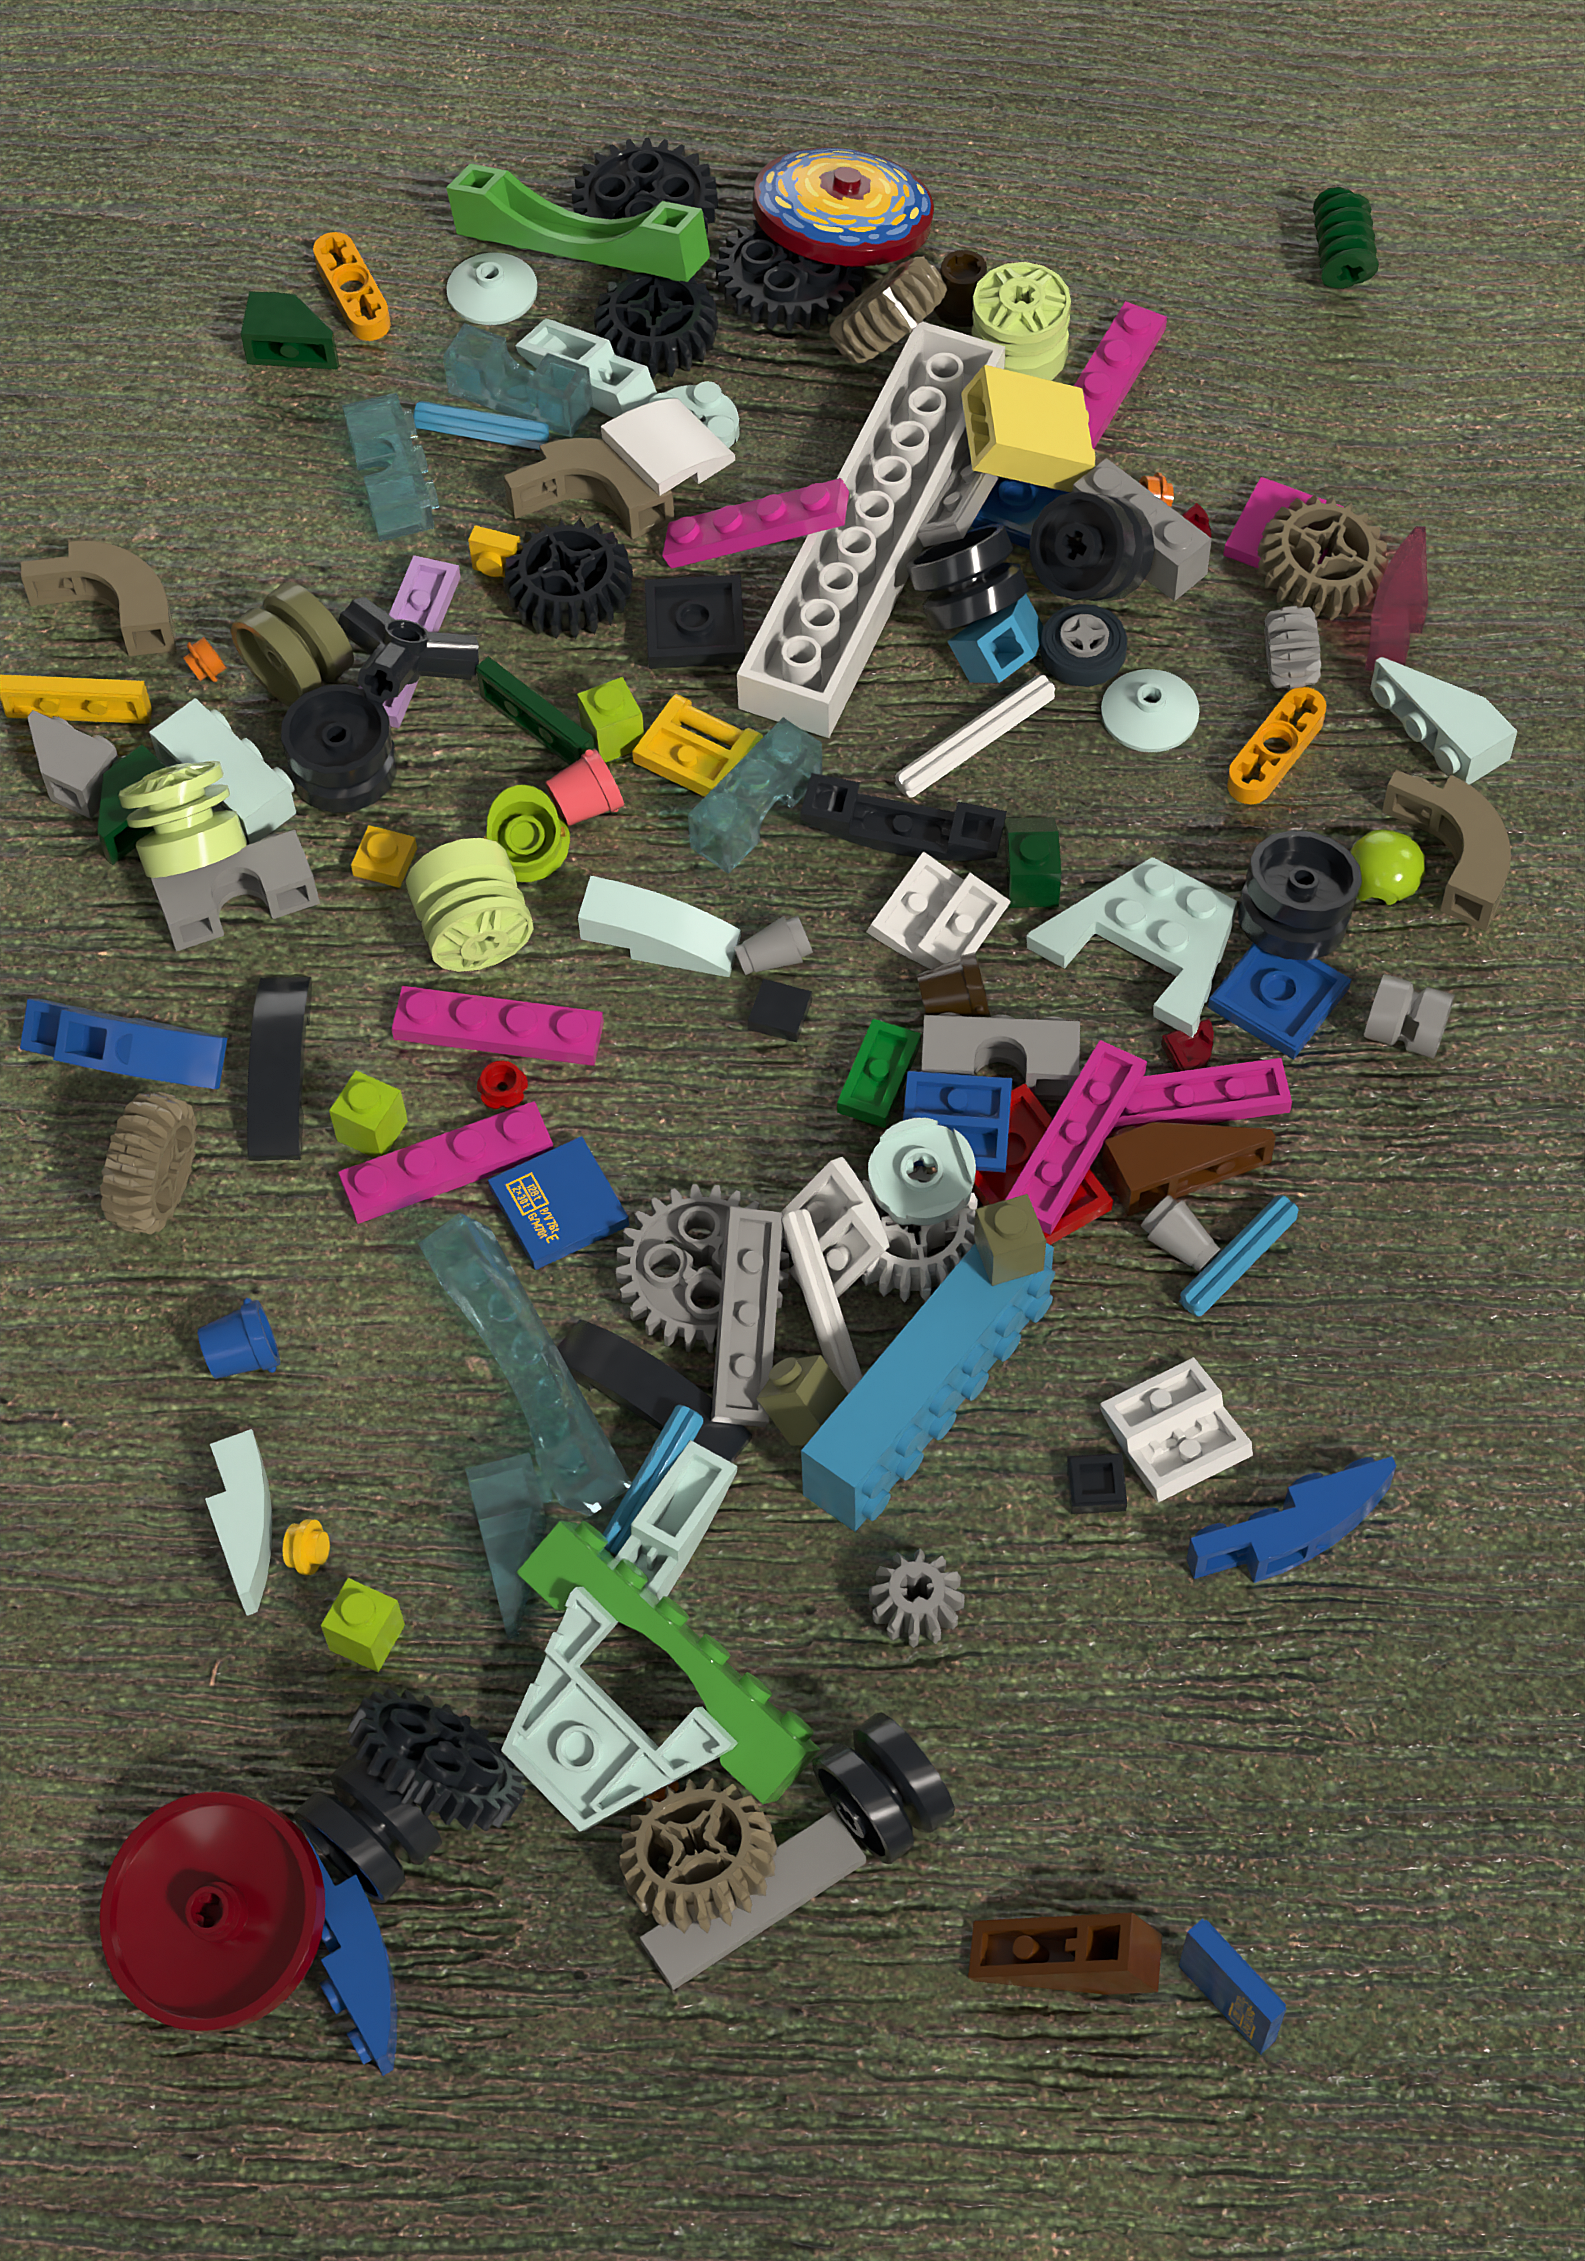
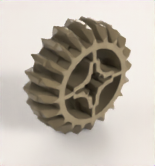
M924 256L915 257L902 262L898 267L891 269L873 285L866 288L850 305L843 309V312L831 324L830 336L833 338L835 346L843 356L846 355L852 364L864 363L868 359H873L880 352H884L892 344L897 343L904 335L910 333L916 325L923 322V319L934 311V308L944 298L947 288L942 281L941 274L933 264H929Z
M1315 494L1307 500L1306 504L1296 498L1290 503L1288 508L1281 507L1275 513L1270 523L1266 524L1262 533L1263 538L1257 549V556L1261 558L1258 563V572L1267 575L1265 578V589H1278L1276 595L1277 603L1288 599L1293 603L1292 606L1310 607L1315 613V618L1319 616L1320 612H1324L1330 621L1338 617L1340 612L1349 618L1356 612L1358 607L1364 609L1371 602L1375 593L1379 592L1384 582L1383 577L1388 569L1389 560L1385 558L1388 543L1378 540L1380 537V527L1367 526L1369 521L1368 513L1359 516L1353 513L1352 502L1343 508L1336 505L1334 495L1325 504L1321 503ZM1326 548H1329L1322 564H1318L1319 557L1322 556Z
M147 1091L144 1094L139 1093L125 1107L124 1116H120L117 1119L115 1133L110 1135L111 1143L108 1151L105 1153L106 1162L101 1171L103 1183L99 1190L103 1196L101 1207L106 1221L112 1222L113 1225H117L125 1231L136 1234L143 1232L152 1235L155 1231L160 1232L165 1227L167 1219L173 1218L174 1209L179 1204L181 1196L186 1189L189 1175L193 1172L191 1166L196 1155L194 1147L198 1138L195 1131L197 1126L196 1117L194 1116L192 1106L188 1105L186 1101L176 1099L174 1095L162 1092L156 1094Z
M711 1778L704 1789H698L696 1783L688 1779L685 1791L676 1793L666 1785L664 1793L666 1799L659 1803L646 1798L645 1809L647 1815H631L630 1826L633 1832L622 1834L621 1845L624 1853L619 1855V1865L625 1876L624 1884L630 1896H633L639 1910L645 1916L653 1913L655 1921L662 1927H665L674 1920L677 1929H680L685 1934L693 1921H698L700 1928L708 1933L711 1920L720 1917L723 1922L731 1926L733 1919L731 1912L739 1908L751 1913L753 1904L750 1895L766 1896L767 1884L765 1878L775 1876L776 1865L773 1856L777 1855V1844L774 1835L770 1832L772 1827L767 1815H764L763 1811H760L757 1801L751 1795L742 1797L741 1791L734 1784L721 1791L719 1783H716ZM731 1832L741 1838L740 1849L736 1857L728 1854L727 1851L728 1844L726 1839ZM661 1853L668 1856L670 1860L668 1863L670 1871L664 1879L655 1873Z

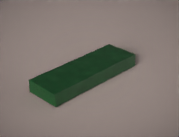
M487 656L476 666L480 696L568 765H572L581 759V755L586 750L594 749L592 735L492 658Z

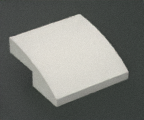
M678 398L664 399L642 405L601 426L602 439L659 496L689 477L697 484H700L735 461V454Z
M923 852L866 932L896 952L927 968L933 969L960 959L961 955L976 952L1011 901L972 873H969L966 879L963 880Z
M843 1157L831 1160L781 1211L783 1216L789 1212L801 1209L809 1211L837 1299L889 1248L884 1227L870 1197ZM784 1238V1245L789 1250L786 1238ZM793 1265L789 1272L800 1285L795 1266Z
M1194 1357L1100 1403L1101 1412L1116 1440L1158 1503L1253 1456L1252 1442L1224 1408L1222 1392Z

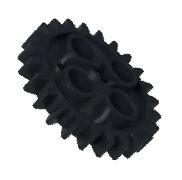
M650 138L644 139L642 147H636L632 140L628 139L626 141V149L622 151L613 144L609 145L610 156L606 157L600 153H595V165L584 163L582 165L583 176H575V190L571 192L574 213L602 219L629 218L647 212L660 202L665 201L702 209L706 234H708V223H715L716 220L715 209H718V191L716 190V178L710 176L709 164L700 165L698 153L685 157V145L681 144L673 151L668 150V140L666 139L658 147H652Z
M755 219L753 220L752 231L741 226L738 227V238L727 236L726 247L719 248V260H716V279L718 280V292L724 293V303L726 305L736 303L735 314L737 315L750 311L751 323L754 324L760 319L765 318L767 319L769 329H772L779 321L784 322L787 331H791L794 322H800L806 330H810L811 320L816 319L822 325H828V314L837 317L843 312V307L850 305L855 297L862 294L864 266L829 264L794 253L769 237Z
M387 1689L384 1695L373 1691L369 1698L364 1697L347 1727V1731L351 1733L348 1743L358 1748L354 1757L370 1763L365 1771L368 1775L382 1777L386 1780L382 1786L384 1790L399 1791L402 1793L401 1802L405 1805L414 1802L421 1807L424 1816L428 1817L432 1811L439 1813L446 1825L450 1826L455 1818L466 1830H471L474 1823L484 1831H488L492 1824L501 1828L505 1820L509 1821L522 1801V1795L526 1790V1787L520 1784L524 1775L513 1769L515 1764L507 1756L501 1755L503 1744L490 1742L486 1738L489 1734L487 1729H474L470 1726L471 1718L467 1715L457 1716L452 1712L450 1705L445 1704L442 1708L435 1707L429 1696L424 1695L420 1702L408 1690H404L401 1697L391 1689Z

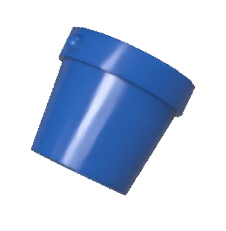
M246 1298L243 1300V1305H241L240 1309L198 1328L197 1333L200 1347L214 1379L258 1369L274 1373L277 1369L276 1366L280 1365L279 1351L272 1328L258 1300L252 1301L250 1298Z

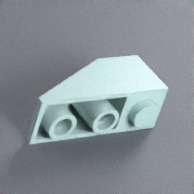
M1384 657L1376 660L1370 688L1375 700L1381 707L1389 709L1403 723L1407 734L1414 741L1421 742L1435 757L1437 765L1445 774H1451L1470 785L1510 760L1517 730L1486 698Z

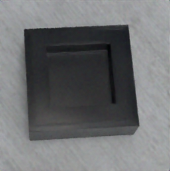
M763 979L748 1019V1030L797 1043L812 1003V991Z
M1122 1453L1067 1456L1071 1514L1126 1511L1127 1496Z

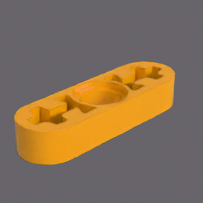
M330 232L320 236L313 246L316 267L351 333L356 338L364 341H374L382 338L388 333L391 326L388 305L352 239L340 232ZM333 253L342 257L343 265L337 267V262L332 255ZM355 280L364 284L359 290L354 292H346L340 289L348 281ZM366 306L372 319L368 320L367 317L362 316L360 308Z
M1309 687L1294 688L1285 694L1230 765L1227 788L1235 800L1244 804H1257L1264 801L1271 794L1323 726L1326 701L1321 693ZM1304 708L1310 709L1311 713L1305 712L1297 721L1295 728L1292 725L1295 711L1301 712ZM1276 737L1287 741L1291 748L1284 753H1273L1267 750L1263 743L1267 739ZM1257 763L1262 766L1259 781L1253 779L1249 784L1243 782L1242 777L1250 778L1257 769Z

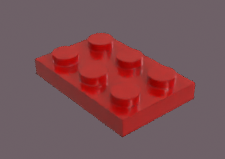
M1026 1083L1011 1091L1006 1173L976 1170L972 1190L983 1206L1005 1201L1053 1120ZM1090 1169L1052 1234L1043 1232L1046 1243L1049 1245L1112 1210L1113 1199Z

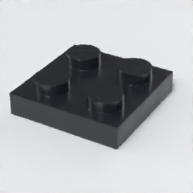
M741 574L645 579L649 669L743 663L745 659Z

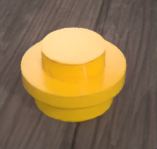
M305 1519L300 1524L294 1523L288 1527L283 1540V1559L287 1567L296 1568L299 1574L313 1575L319 1566L326 1562L330 1550V1541L328 1534L323 1531L322 1525L318 1520Z

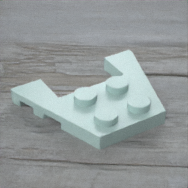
M1152 857L1030 931L1026 936L1027 949L1065 969L1094 934L1111 941L1176 976L1174 981L1154 1003L1153 1017L1193 1037L1198 1030L1200 1015L1204 1003H1207L1215 970L1221 961L1237 914V901Z
M575 1587L566 1601L565 1606L567 1610L557 1632L552 1633L545 1649L547 1655L535 1682L529 1685L501 1751L580 1832L590 1829L664 1788L666 1785L729 1752L738 1742L703 1707H695L665 1742L658 1747L580 1667L583 1661L616 1626L618 1621L584 1587Z

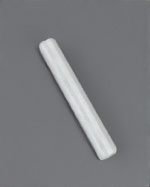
M1036 675L897 772L895 784L898 790L907 798L916 796L1053 700L1055 697L1053 683L1045 675Z
M806 1209L792 1211L782 1216V1229L825 1362L849 1394L861 1380V1370L810 1213Z

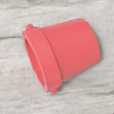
M595 748L586 750L581 755V759L545 782L549 795L567 826L608 811L611 813L617 812L619 808L624 806L618 786L606 763Z

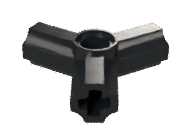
M366 597L353 599L350 605L340 613L338 624L343 629L346 637L371 655L361 667L357 682L364 689L367 699L383 704L389 698L398 697L404 687L416 683L419 680V676L471 680L472 676H476V666L479 664V643L475 635L428 632L422 625L403 619L395 620Z

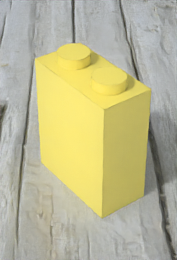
M983 365L961 392L973 471L1071 493L1073 491V484L1095 467V451L1092 448L1088 425L1089 414L1085 407L1082 388Z

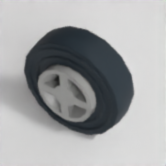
M1076 604L1062 608L1049 618L1042 630L1040 654L1046 669L1056 679L1071 686L1090 687L1105 683L1117 675L1126 660L1128 638L1122 622L1111 611L1097 605Z

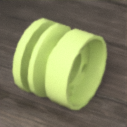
M1028 262L1008 263L990 270L977 283L973 295L972 336L1005 346V370L1052 381L1063 370L1068 355V326L1071 310L1068 286L1057 273L1038 264Z
M219 761L181 763L166 767L146 775L142 780L120 791L118 796L123 808H139L128 815L127 822L129 827H154V831L136 843V848L147 877H167L195 870L223 860L246 847L247 841L237 812L231 810L212 811V807L230 795L228 785H211L223 777L224 773Z
M484 838L456 840L441 845L425 854L410 869L406 879L408 894L417 918L422 921L423 934L428 942L433 961L443 969L462 972L480 970L496 965L514 955L528 942L533 932L532 917L529 909L525 906L522 892L517 888L516 876L506 850L496 841Z

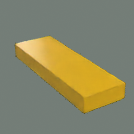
M0 674V701L8 718L28 719L27 717L34 710L49 718L56 716L70 721L147 724L151 720L152 706L144 681Z

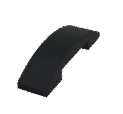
M811 773L800 819L828 834L864 847L919 858L923 852L935 860L972 861L997 858L1007 811L958 802L956 811L951 812L860 794V782Z
M311 977L260 978L252 1019L248 1067L247 1149L249 1161L301 1160L304 1123L301 1100L306 1026H310Z
M580 1319L547 1358L548 1364L591 1392L596 1387L660 1431L664 1428L677 1405L689 1407L703 1418V1424L693 1442L731 1463L735 1461L752 1439V1434L743 1425L711 1421L712 1398L680 1373L630 1341L590 1322Z

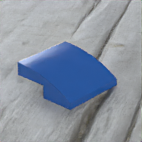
M907 1071L903 1121L912 1118H929L938 1121V1125L947 1127L952 1132L954 1128L965 1137L971 1146L977 1171L1006 1173L1012 1078ZM922 1160L913 1163V1166L925 1167Z

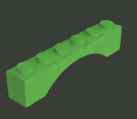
M472 163L446 187L456 233L477 238L480 241H492L515 246L519 249H531L550 253L557 257H569L589 261L596 265H608L627 269L634 273H647L666 277L673 281L688 282L710 258L703 211L700 208L662 201L651 210L634 217L621 219L593 218L568 211L547 201L526 187L507 170Z
M559 1521L516 1573L557 1611H566L567 1607L565 1604L570 1593L575 1587H584L618 1622L643 1633L665 1650L689 1676L708 1713L738 1742L732 1750L720 1756L721 1765L762 1804L777 1801L821 1750L810 1740L814 1734L813 1730L793 1712L787 1711L783 1715L771 1704L768 1699L772 1696V1693L758 1678L748 1672L741 1676L726 1661L731 1655L717 1640L708 1634H704L700 1638L685 1623L689 1619V1615L676 1602L667 1596H663L659 1600L644 1585L649 1579L635 1564L625 1558L618 1562L604 1549L608 1541L595 1527L586 1521H582L580 1524Z

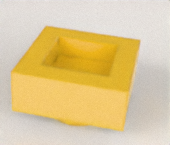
M475 525L468 539L473 570L481 571L491 577L500 576L505 578L504 565L506 558L517 555V543H521L520 537Z
M368 825L351 864L353 876L400 888L417 850L416 838Z

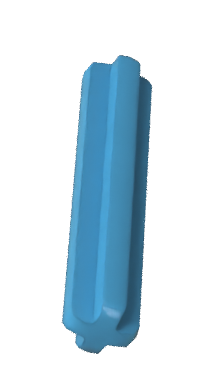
M425 401L417 402L413 412V422L417 429L540 450V445L546 444L549 440V426L545 422Z
M1284 1195L1275 1196L1181 1292L1179 1302L1182 1307L1193 1316H1202L1296 1221L1299 1211L1296 1204Z
M680 1404L674 1408L602 1534L608 1541L604 1549L617 1555L629 1539L632 1522L689 1441H693L700 1430L703 1418L699 1413Z

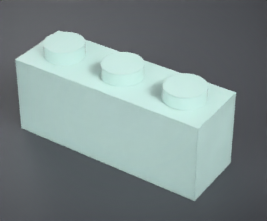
M194 698L149 732L157 758L167 767L181 763L220 762L224 773L223 777L211 785H228L230 795L212 807V811H236L247 845L260 841L296 814L292 792L295 789L290 778L279 767L271 769L263 761L261 753L249 739L244 738L240 740L232 732L228 721L218 710L213 709L209 711Z

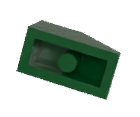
M249 291L240 333L247 364L338 370L339 359L333 331L296 294Z
M142 744L128 755L118 758L111 768L103 774L97 833L106 860L112 865L136 848L137 841L154 831V827H129L127 822L128 815L139 808H123L118 796L120 791L142 780L146 775L167 767Z
M1054 817L1006 818L1004 836L1008 899L1011 901L1008 905L1009 908L1059 907L1062 873L1059 830Z

